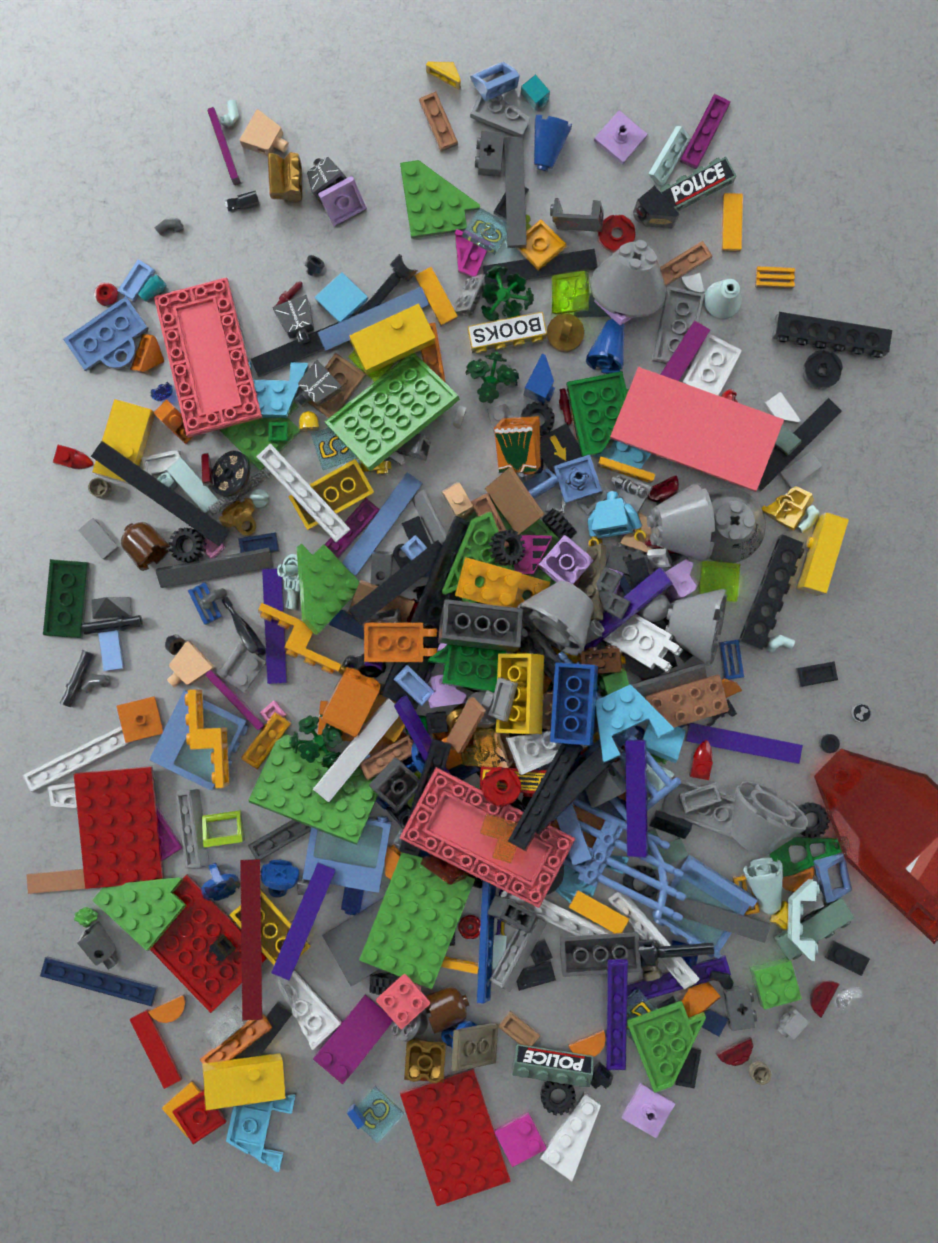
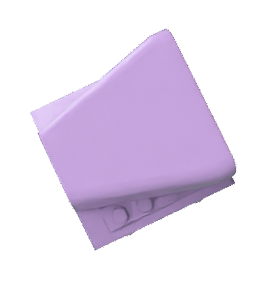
M564 535L538 566L555 582L566 581L574 584L594 560L570 538Z
M688 558L665 572L673 583L668 587L665 594L670 604H672L673 600L681 599L699 587L698 580L690 575L694 563L690 562Z
M443 675L429 678L427 685L436 691L428 700L430 708L466 703L467 697L462 690L456 689L457 687L441 684Z

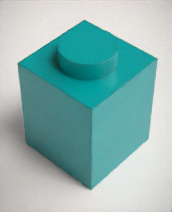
M535 74L521 86L520 94L536 110L539 107L543 108L549 102L550 90Z

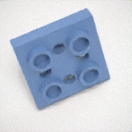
M590 455L553 466L565 504L602 492ZM567 480V483H569L570 480L571 484L567 485L565 481Z

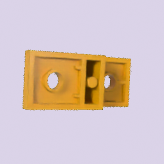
M465 557L455 596L488 605L517 608L519 604L525 601L522 597L524 591L529 590L532 597L548 588L550 582ZM478 576L484 579V584L481 587L475 585V579Z
M261 603L258 609L261 618L269 622L272 619L279 622L278 626L287 630L289 627L293 628L284 647L287 655L293 658H297V656L304 658V663L313 667L315 664L322 666L321 670L329 674L339 671L340 663L306 649L313 632L303 621Z
M197 689L188 690V694H185V705L188 706V714H186L185 720L186 725L189 726V733L186 735L187 745H190V749L214 748V752H211V763L215 767V772H212V784H215V788L229 786L227 727L204 728L203 692Z

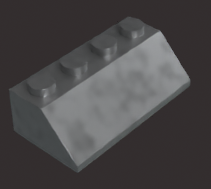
M445 599L440 620L438 643L516 652L520 648L523 609Z
M696 664L631 685L645 698L646 695L707 678L705 664Z
M626 932L560 937L562 976L607 974V962L609 959H627L628 973L641 972L638 945L639 933Z

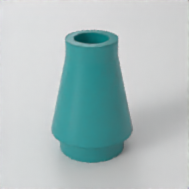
M155 274L149 278L138 295L147 302L164 291L167 285L161 277Z

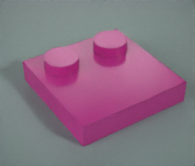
M529 1112L494 1130L512 1167L547 1149Z

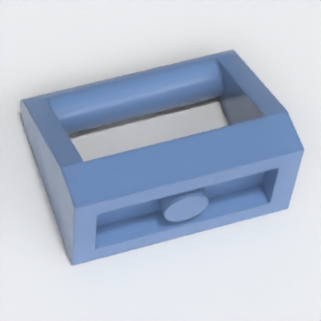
M505 62L470 76L472 83L485 102L517 88L520 77L518 72ZM500 71L504 73L503 76L489 82L482 80Z
M547 468L523 484L535 499L555 487L559 481Z
M841 853L814 860L819 888L826 903L833 902L852 891L845 854ZM839 863L843 886L832 889L827 869Z

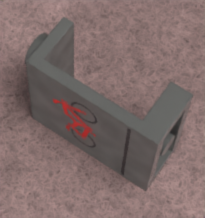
M555 198L554 204H551L550 216H552V221L555 222L557 229L602 232L604 211L601 200H593L591 215L563 214L559 198Z

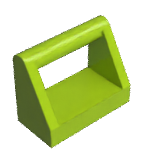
M241 810L202 816L204 848L245 841ZM237 818V834L210 838L208 822Z

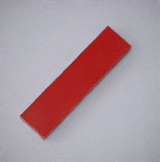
M147 1009L131 1017L129 1020L165 1089L181 1081L183 1078Z

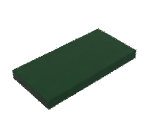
M50 559L43 626L44 636L83 638L82 625L85 617L89 562Z

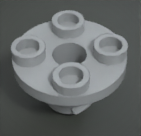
M420 1013L403 1029H400L394 1022L391 1029L392 1035L401 1041L407 1042L416 1034H423L428 1026L426 1015Z

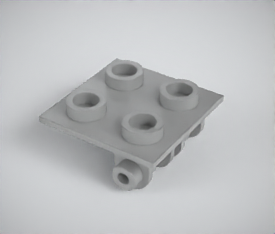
M485 274L470 277L465 281L463 285L464 292L456 301V313L464 311L463 315L466 317L473 315L476 308L474 304L478 303L475 299H480L483 292Z
M623 474L612 478V483L615 486L613 491L618 493V498H623L626 503L631 504L635 511L639 513L653 487Z

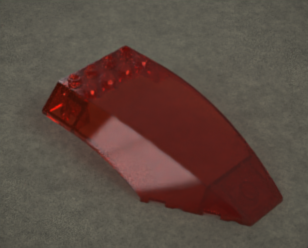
M840 749L814 775L844 858L935 944L938 941V785L927 774ZM918 857L911 872L907 871L906 868Z

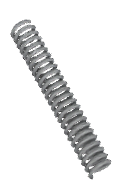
M264 468L261 472L259 471V474L256 473L251 479L249 478V481H247L239 493L231 497H221L216 503L213 502L211 506H208L210 514L214 516V514H217L216 511L219 513V510L222 511L224 507H227L226 504L229 506V503L232 504L234 500L237 501L236 497L239 499V496L242 497L244 493L247 494L249 489L252 490L254 486L257 487L259 482L262 483L264 479L267 480L269 475L272 477L270 471Z

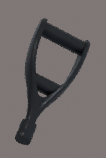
M223 598L221 601L226 609L230 611L236 631L248 651L252 654L256 653L260 657L264 656L266 648L254 630L234 610L229 598Z

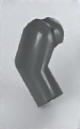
M166 218L154 228L161 235L169 228H174L176 232H179L184 226L178 218Z
M221 588L204 596L201 599L202 608H212V601L226 597L227 591Z
M93 674L80 688L84 692L89 693L94 686L101 685L102 687H107L110 680L104 674Z

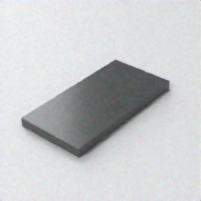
M383 898L322 935L351 987L380 970V968L362 962L359 959Z

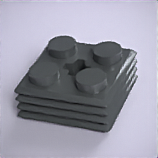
M395 757L369 786L398 812L416 793L420 779Z

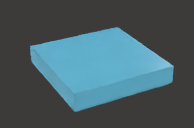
M342 272L314 297L339 323L347 320L368 300V297Z
M648 720L642 740H646V750L649 753L676 763L686 730L674 727V731L657 738Z

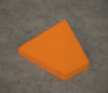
M142 335L136 356L130 368L133 371L144 372L165 362L155 336Z
M709 982L689 988L682 1000L688 1018L703 1013L718 1001L721 996Z

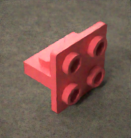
M403 974L376 998V1002L400 1029H403L430 1005V1001L421 992L422 987L420 984L413 983L406 974Z

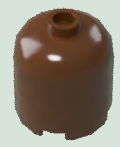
M138 522L135 524L131 523L125 527V532L121 537V546L139 570H148V565L153 562L158 564L168 554L167 548L170 545L150 524Z
M449 987L425 995L430 1001V1005L425 1008L426 1014L431 1013V1017L428 1019L434 1034L460 1024L466 1019V1007L470 1005L466 994L461 995L458 989Z

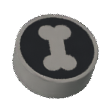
M859 703L852 707L851 716L854 721L864 723L871 718L872 711L868 705Z

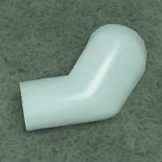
M236 100L227 101L229 112L220 119L221 124L225 127H231L239 118Z
M814 505L806 509V513L809 515L808 518L797 526L801 533L814 526L820 513Z
M776 635L770 639L766 649L769 652H775L781 646L792 649L795 640L782 635Z

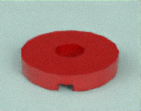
M610 215L603 220L602 232H598L599 243L604 249L614 253L620 246L634 242L636 235L635 226L624 215ZM618 229L622 232V236L615 238L612 236V231Z
M496 767L486 773L482 781V792L491 804L504 807L511 805L519 797L521 782L513 770ZM498 782H503L506 785L505 791H500L497 788Z

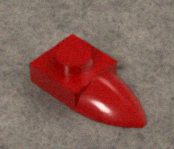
M59 444L57 445L52 462L72 469H85L94 465L92 460L83 452Z
M708 740L702 742L694 753L689 773L690 777L709 780L713 761L712 749Z

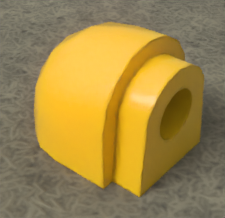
M306 411L301 414L299 418L300 431L320 430L319 419L314 412Z
M782 901L781 909L776 914H772L770 922L785 931L788 929V903Z

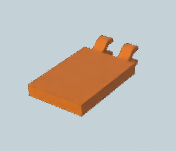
M364 623V662H423V656H433L437 653V648H423V637H437V629H423V623Z

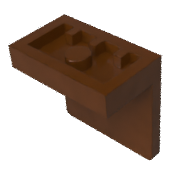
M606 646L603 650H598L596 647L586 648V651L581 653V664L598 666V675L622 673L621 655L623 657L624 653L617 646Z

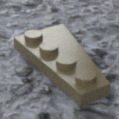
M603 544L587 547L586 553L594 561L582 573L578 587L593 602L594 606L590 621L594 619L597 621L603 620V605L596 586V582L604 567H606L607 546Z

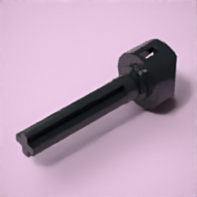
M398 254L390 264L393 268V273L385 280L358 314L380 305L401 279L409 282L418 270L407 268L403 262L402 255Z
M653 939L638 941L642 967L656 966L657 958L714 954L713 943L656 947Z

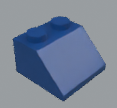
M541 354L523 394L538 403L541 401L543 404L546 401L550 402L555 387H553L554 379L546 355Z

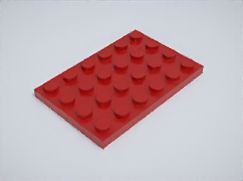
M153 766L74 773L85 889L122 886L130 882L164 879Z
M187 874L173 892L186 904V907L150 951L212 1013L242 983L241 929L211 898L210 901L203 898L201 887ZM224 934L236 949L221 962L220 960L216 961L217 956L213 952L209 953V946ZM262 953L263 963L267 959V957Z
M474 1068L444 1077V1082H429L400 1092L436 1206L511 1182Z

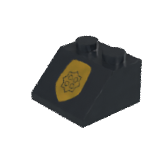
M655 185L637 200L633 210L634 218L647 227L673 228L680 215Z

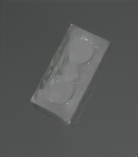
M235 1005L207 1027L202 1035L215 1049L245 1025L247 1020L242 1021V1011Z

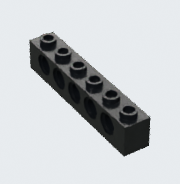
M779 311L775 316L772 338L777 339L781 343L791 341L796 342V345L799 346L810 344L815 345V348L826 349L828 347L833 348L836 352H845L847 350L852 351V354L863 355L865 353L871 354L873 358H882L889 353L893 330ZM790 326H795L798 329V333H792ZM809 329L815 330L817 336H811L809 334ZM828 332H832L835 335V340L828 337ZM847 335L854 338V343H850L847 340ZM866 338L872 340L873 346L866 344Z
M783 534L778 536L740 634L739 643L756 650H763V647H767L770 641L768 634L770 630L774 629L777 622L775 616L777 612L781 611L784 604L782 598L784 594L787 595L791 586L789 580L791 576L794 577L798 566H795L797 559H801L804 553V548H802L804 542ZM783 553L789 554V563L782 560ZM777 570L783 573L781 581L775 577ZM770 588H773L777 593L774 599L768 595ZM763 606L769 608L770 613L768 616L762 614L761 609ZM756 624H760L763 627L761 634L755 632L754 627Z

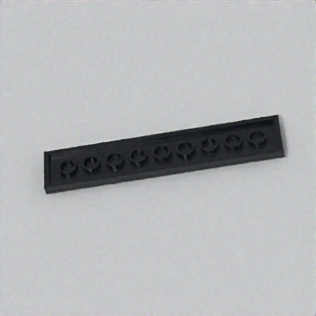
M455 516L410 622L423 623V629H437V637H423V648L438 649L440 645L438 639L444 600L462 601V597L455 596L456 590L447 594L442 593L470 525L469 521ZM423 656V662H393L380 695L396 702L401 697L407 695L412 706L417 710L419 704L394 678L408 665L427 684L436 663L428 662L431 656Z

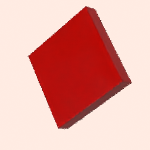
M204 1090L172 1111L193 1145L227 1122L220 1109L206 1110Z

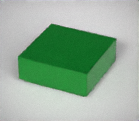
M268 422V441L288 442V422Z

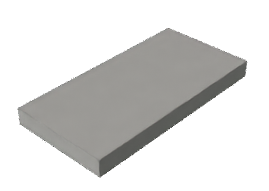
M667 287L652 361L668 363L694 320L700 321L705 297L704 293Z
M680 779L682 783L665 796L661 812H666L699 827L733 838L731 831L735 798L720 793L721 802L685 813L679 794L702 786Z

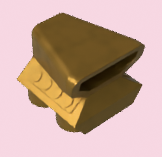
M290 152L283 159L276 154L268 153L269 195L271 199H287L293 202L301 201L302 163L299 154Z
M416 1037L407 1041L404 1080L412 1082L429 1081L431 1083L444 1082L446 1043L427 1042Z

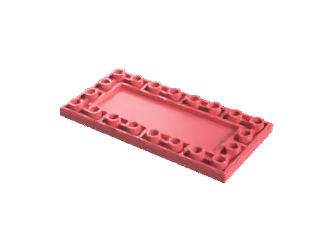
M228 278L154 296L187 437L262 418Z
M638 367L610 439L756 492L784 419Z
M437 767L400 835V839L540 908L575 841V837L549 825L540 835L535 834L527 851L509 843L508 840L524 811L512 805L502 807L491 804L484 797L482 790Z

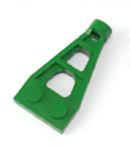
M795 836L770 853L769 858H772L774 862H778L777 859L781 861L783 877L795 875L813 866L814 860L848 852L849 846L845 836L838 838ZM824 844L825 852L813 857L810 845ZM793 845L803 846L806 851L805 859L797 863L791 862L789 847Z

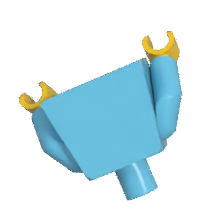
M608 492L607 500L598 502L595 510H593L588 518L589 535L592 537L588 543L589 547L595 546L594 541L597 542V545L603 544L601 538L633 533V529L636 530L634 535L636 541H640L638 537L640 532L643 533L644 539H647L646 531L641 530L642 524L638 513L631 504L626 503L623 498H618L617 492Z

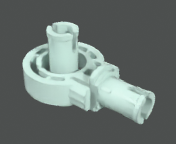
M290 554L284 559L283 564L278 566L277 573L283 577L285 581L284 589L288 591L286 608L298 609L300 587L297 554Z

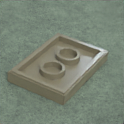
M489 1023L454 1030L451 1070L457 1072L495 1064L498 1024Z

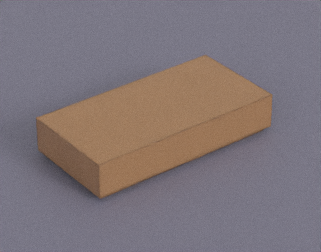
M511 1011L508 1012L498 1025V1028L520 1045L533 1047L540 1038L539 1033Z

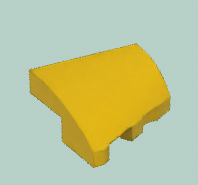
M795 486L787 494L780 495L775 498V502L767 507L764 505L761 509L764 514L794 531L805 515L806 509L813 503L814 498L812 493Z

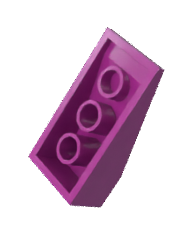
M365 994L315 1053L313 1060L343 1085L392 1024L393 1020L378 1004Z

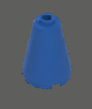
M536 115L534 164L537 165L538 170L548 171V169L553 168L572 129V123L568 124V121L552 116L542 119L543 115Z
M614 319L608 320L586 356L588 366L594 370L596 367L602 369L601 372L606 374L620 372L623 369L624 324L619 325Z

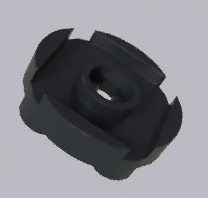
M825 350L816 351L807 358L803 365L804 377L815 389L830 388L840 379L843 369L842 362L833 352L830 353ZM819 365L827 367L826 374L818 371L820 369Z

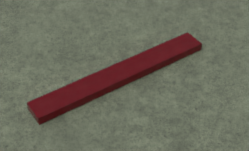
M260 859L240 860L242 1021L263 1019Z

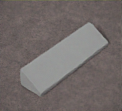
M422 490L412 498V501L432 542L434 543L439 540L443 545L447 534L425 490Z
M193 789L175 792L185 867L187 869L208 866L207 847L204 848L203 813L200 790Z
M535 917L529 933L516 929L489 981L509 992L512 990L547 924L545 921Z

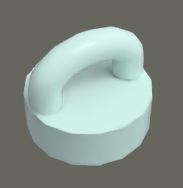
M165 472L157 478L172 490L176 488L177 481L169 472Z
M255 489L249 496L256 508H264L269 502L267 492L262 489Z

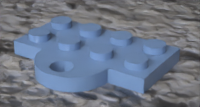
M124 297L63 340L85 371H88L101 361L110 368L122 369L130 365L136 356V344L133 339L149 328L128 298ZM126 353V360L119 362L117 360L118 354Z

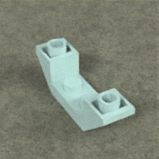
M808 879L788 898V938L809 960L815 961V956L818 955V944L812 938H800V935L803 934V925L800 923V915H803V904L801 901H816V896H819L820 891L817 881Z

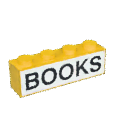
M543 312L468 326L472 353L476 352V354H483L488 352L487 350L494 348L496 351L503 350L509 345L519 347L525 345V342L530 341L532 343H540L547 336Z

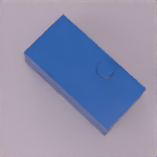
M555 663L550 742L593 745L598 666Z

